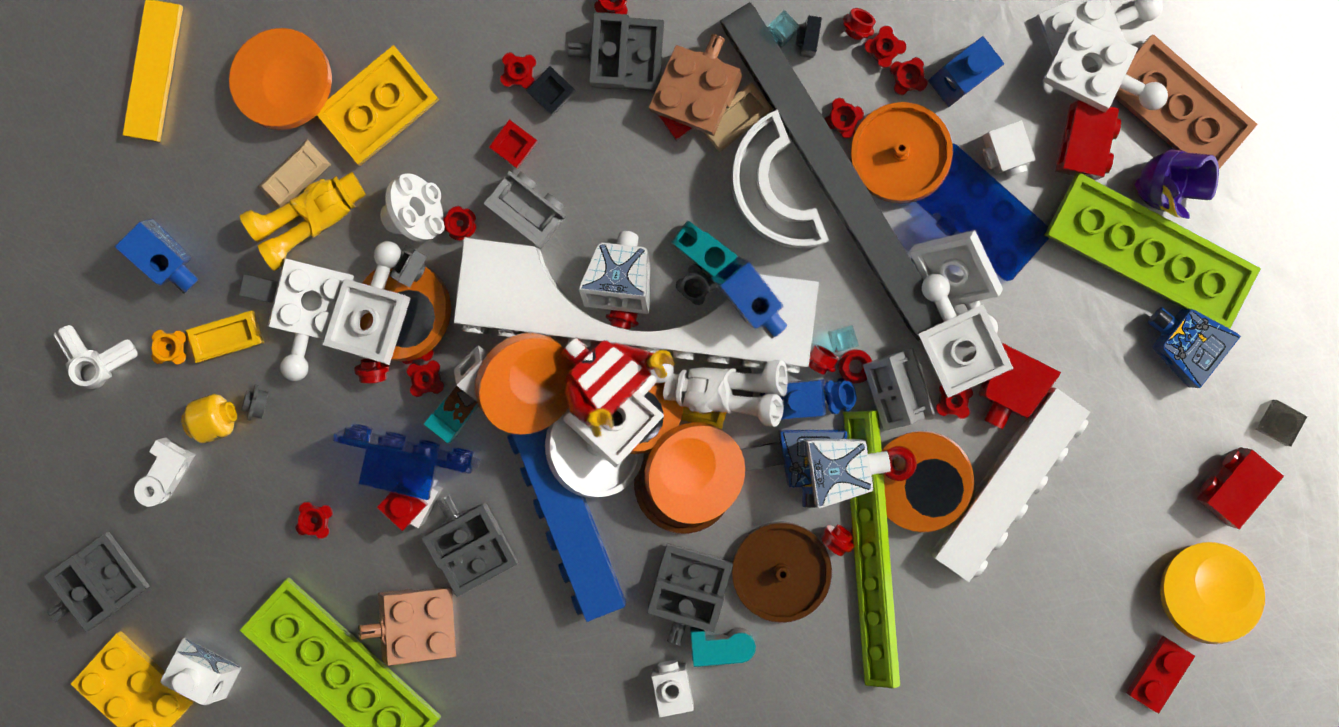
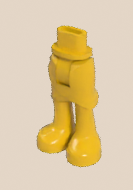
M351 172L340 179L335 176L333 179H320L317 182L311 183L304 189L302 194L290 199L287 204L273 212L261 215L253 210H249L240 214L239 217L247 232L258 243L296 217L301 216L305 219L287 232L258 245V249L266 263L273 271H276L282 267L284 258L286 259L287 253L309 236L312 235L314 238L325 229L339 222L351 211L350 208L356 207L354 202L365 197L366 193L354 173Z

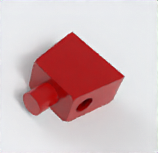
M1004 343L1002 345L1013 369L982 382L979 390V396L993 403L984 421L1002 430L1011 413L1028 418L1061 374L1060 371Z

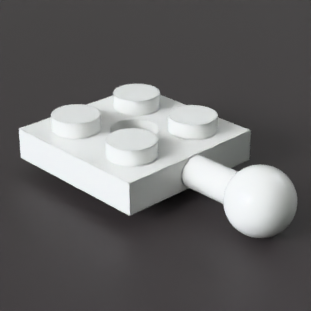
M1071 0L1039 13L1037 19L1054 58L1070 23L1075 17L1125 41L1120 26L1138 18L1143 21L1156 19L1161 14L1162 1L1136 0L1134 6L1114 13L1109 0ZM1091 57L1082 58V66L1085 70L1098 65L1096 60Z
M1076 17L1070 23L1042 82L1103 112L1110 108L1119 88L1138 96L1140 104L1148 110L1160 109L1168 99L1167 89L1161 83L1150 82L1145 85L1126 75L1138 50L1137 47ZM1091 57L1096 60L1098 71L1094 73L1086 71L1082 66V58Z
M975 230L915 244L909 251L923 280L932 274L943 275L948 280L950 291L947 297L952 306L965 304L967 310L970 311L980 306V300L999 297L1003 290ZM955 265L959 267L964 275L959 276L951 272L948 266ZM989 315V318L997 332L998 324L996 320Z
M384 241L376 246L374 260L377 263L371 286L343 279L323 342L324 346L390 365L411 299L405 295L384 290L390 269L397 265L401 257V249L396 243ZM371 312L373 323L369 329L363 331L360 327V320L363 315Z
M284 258L267 326L295 333L291 354L286 356L280 364V371L285 379L300 381L307 375L308 363L304 355L309 336L325 339L343 279L353 281L354 275ZM311 290L316 291L320 296L319 306L314 310L304 309L301 304L303 294Z
M932 274L924 279L922 293L925 298L936 303L944 322L918 335L949 398L1013 369V366L984 305H980L957 316L947 297L950 291L948 280L943 275ZM962 341L971 342L976 348L975 357L967 362L959 360L955 355V348Z
M670 364L661 365L668 374L665 378L657 377L654 369L649 370L652 374L647 381L617 410L623 417V423L619 426H613L612 429L607 425H601L602 436L594 437L591 426L585 425L570 412L563 420L616 468L663 418L664 414L649 402L644 395L656 383L668 381L673 374L674 368Z

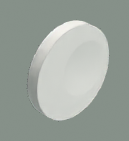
M568 408L561 418L549 426L546 434V458L555 478L567 490L587 498L610 496L625 489L637 476L643 462L644 453L628 454L616 468L613 467L563 420L570 412Z

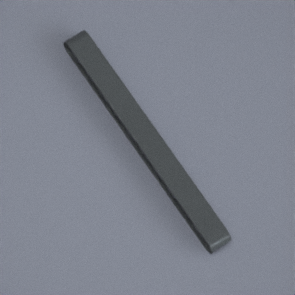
M750 2L720 20L722 29L765 99L772 106L773 111L778 110L786 133L905 325L917 341L921 340L918 335L919 333L944 322L936 303L925 298L922 293V283L924 281L761 16Z

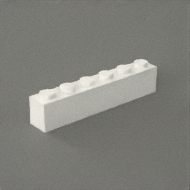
M1051 387L1033 413L1024 420L977 486L966 510L957 520L950 524L930 552V555L968 582L973 577L978 578L987 567L988 562L986 558L993 549L998 550L1007 539L1008 533H1006L1008 527L1013 521L1018 522L1027 511L1028 505H1026L1028 499L1033 493L1038 494L1047 483L1048 477L1046 474L1053 464L1057 466L1063 461L1068 453L1066 446L1073 436L1075 438L1079 437L1088 425L1086 418L1090 411L1058 388Z

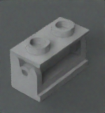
M509 171L507 173L509 177H505L483 204L541 249L566 218L565 214L561 212L564 205L549 193L543 198L533 190L537 184L520 171L516 176Z
M914 348L890 354L863 365L884 431L912 425L926 416L935 414Z

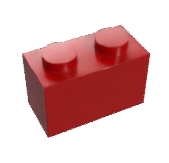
M1081 100L1070 104L1055 172L1073 176L1076 173H1082L1093 180L1105 177V173L1110 172L1114 160V154L1110 152L1112 140L1117 139L1121 129V119H1118L1120 108L1110 106L1106 112H1103Z
M1242 447L1238 450L1234 449L1225 457L1222 462L1224 467L1216 476L1209 477L1200 488L1202 493L1196 499L1227 526L1239 530L1284 477L1253 449Z

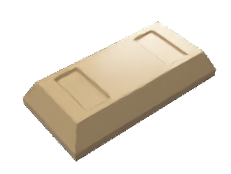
M751 82L734 96L730 108H726L715 135L704 134L715 148L721 152L761 118L770 113L773 108Z
M307 139L258 188L277 208H280L287 204L290 199L299 196L308 185L313 183L331 166V163Z

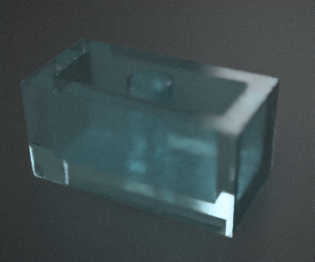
M784 10L768 25V29L781 49L796 35L800 25Z
M847 325L827 332L833 352H841L859 346L853 325Z

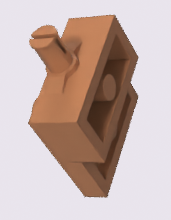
M712 34L705 52H694L676 45L650 103L649 110L714 136L726 108H730L742 80L739 68L723 63L717 58L725 39L721 36L717 37V34Z
M450 587L379 592V623L358 626L360 640L380 637L382 662L388 666L456 657L452 588Z

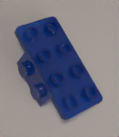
M952 143V162L945 180L932 194L915 202L937 221L935 225L947 236L975 230L995 273L1004 281H1011L1048 241L1049 238L1044 235L1049 226L957 144Z
M352 424V427H345V429L334 433L333 437L334 442L366 449L358 484L424 500L430 499L437 466L463 473H472L479 466L480 462L479 458L473 457L474 452L467 449L453 448L452 452L439 449V443L429 440H419V443H412L406 441V436L403 434L386 432L385 435L372 433V427L362 424Z

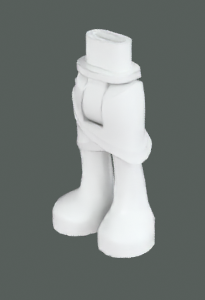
M783 360L769 361L763 373L758 374L736 372V369L709 367L681 370L680 374L673 373L671 378L665 382L663 397L664 400L677 401L679 406H686L692 412L744 413L759 417L763 425L776 427L784 411V404L780 396L784 397L787 393L786 364ZM732 389L766 393V395L761 397L734 396Z

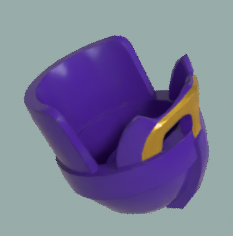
M1171 149L1151 158L1144 165L1140 178L1135 183V187L1139 196L1150 207L1168 212L1178 218L1190 219L1189 212L1181 205V202L1184 198L1211 200L1215 196L1219 180L1218 161L1213 155L1187 153L1186 151Z

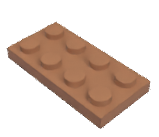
M1154 34L1150 35L1139 47L1126 75L1145 85L1150 82L1161 83L1168 92L1167 102L1158 110H1148L1140 104L1138 96L1119 88L1115 95L1116 100L1174 150L1213 155L1218 161L1219 169L1258 125Z

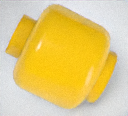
M211 394L188 403L181 416V423L188 437L193 438L199 443H209L232 433L234 421L237 419V412L231 402H227L223 396Z

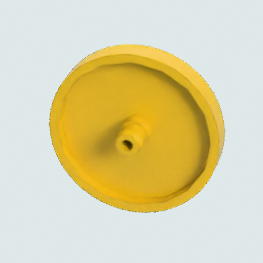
M1214 542L1192 545L1171 559L1161 578L1160 596L1166 615L1180 632L1195 641L1206 644H1224L1237 640L1249 633L1262 616L1265 606V589L1260 573L1243 553L1231 546Z

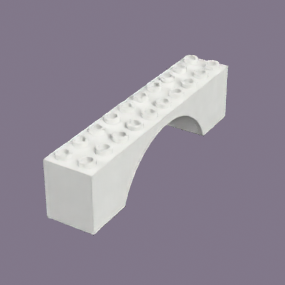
M464 238L454 323L463 324L462 331L482 334L488 333V327L498 328V336L506 337L519 335L522 332H531L546 335L555 341L557 336L568 337V344L575 338H578L587 347H590L591 340H606L610 343L617 342L624 345L639 346V349L653 353L660 349L673 350V357L691 360H694L695 353L708 354V362L729 364L730 357L742 359V366L764 368L765 362L783 360L788 372L799 373L800 366H809L819 282L760 275L782 303L783 307L777 313L788 325L782 333L773 339H770L761 326L757 329L751 327L728 299L716 310L693 323L664 331H632L605 324L591 317L572 303L551 277L545 265L542 252L537 247ZM759 297L752 302V308H756L759 305Z

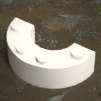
M775 110L755 123L738 147L731 173V187L735 204L750 228L772 243L789 248H810L825 244L829 239L817 209L802 211L789 208L776 198L770 188L768 177L770 163L776 154L786 149L790 144L778 110Z

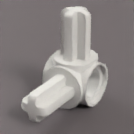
M71 325L62 327L54 333L56 341L68 359L65 366L68 369L70 379L75 384L86 389L100 388L107 379L112 377L111 371L138 356L137 349L129 339L99 354L97 351L86 349L76 330ZM88 364H94L96 368L94 378L89 381H83L81 378L82 368Z

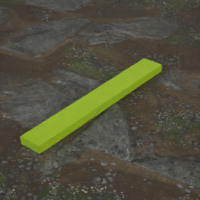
M878 410L843 412L844 429L847 431V439H862L866 441L868 454L882 452ZM880 473L871 475L873 491L850 498L865 686L894 689L900 686L884 474Z

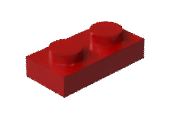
M1162 635L1126 693L1159 714L1194 660L1195 655Z

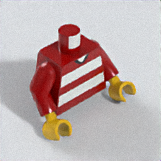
M575 338L561 352L575 366L565 379V393L570 413L585 425L591 426L594 437L602 436L600 426L607 425L610 429L613 428L611 415L647 381L652 374L649 370L654 369L656 376L659 378H665L668 375L666 369L661 365H675L671 354L666 350H659L653 353L617 342L610 343L606 340H603L596 348L590 351L578 338Z

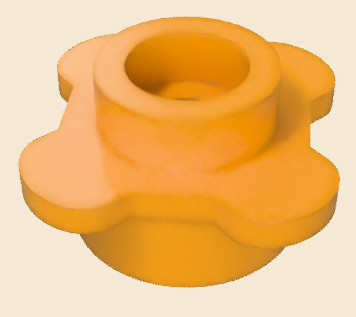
M157 330L153 333V353L151 358L156 364L173 361L179 365L185 362L184 343L187 340V336L183 331L178 330L174 333H165L163 330ZM168 344L172 345V349L170 351L166 349V346Z

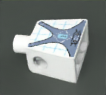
M621 231L618 235L617 244L601 243L597 246L579 288L584 307L649 314L650 262L647 249L637 246L639 240L637 234L631 231Z
M805 439L814 501L818 508H824L873 491L871 475L891 471L888 452L868 454L866 441L862 439Z
M183 638L160 683L201 705H208L227 698L242 667L187 638Z

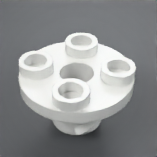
M402 174L396 177L387 187L386 204L380 212L383 226L392 234H403L417 242H425L436 237L444 231L445 227L443 210L440 203L441 191L436 184L432 182L427 183L414 174Z

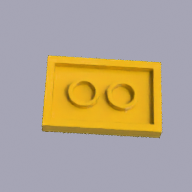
M392 45L327 99L317 116L359 166H362L440 100L399 50Z
M122 631L114 635L70 684L117 727H173L195 703V701L162 685L160 681L165 670Z

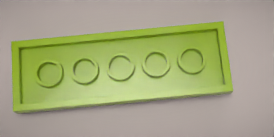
M1082 173L1075 174L1044 235L1181 308L1196 310L1229 329L1261 270L1260 267Z
M291 578L286 579L240 629L248 639L345 727H433L441 718L437 711Z

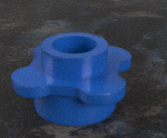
M839 378L835 383L832 380L825 383V399L829 411L832 414H838L840 410L850 411L857 399L853 384L845 381L843 378Z

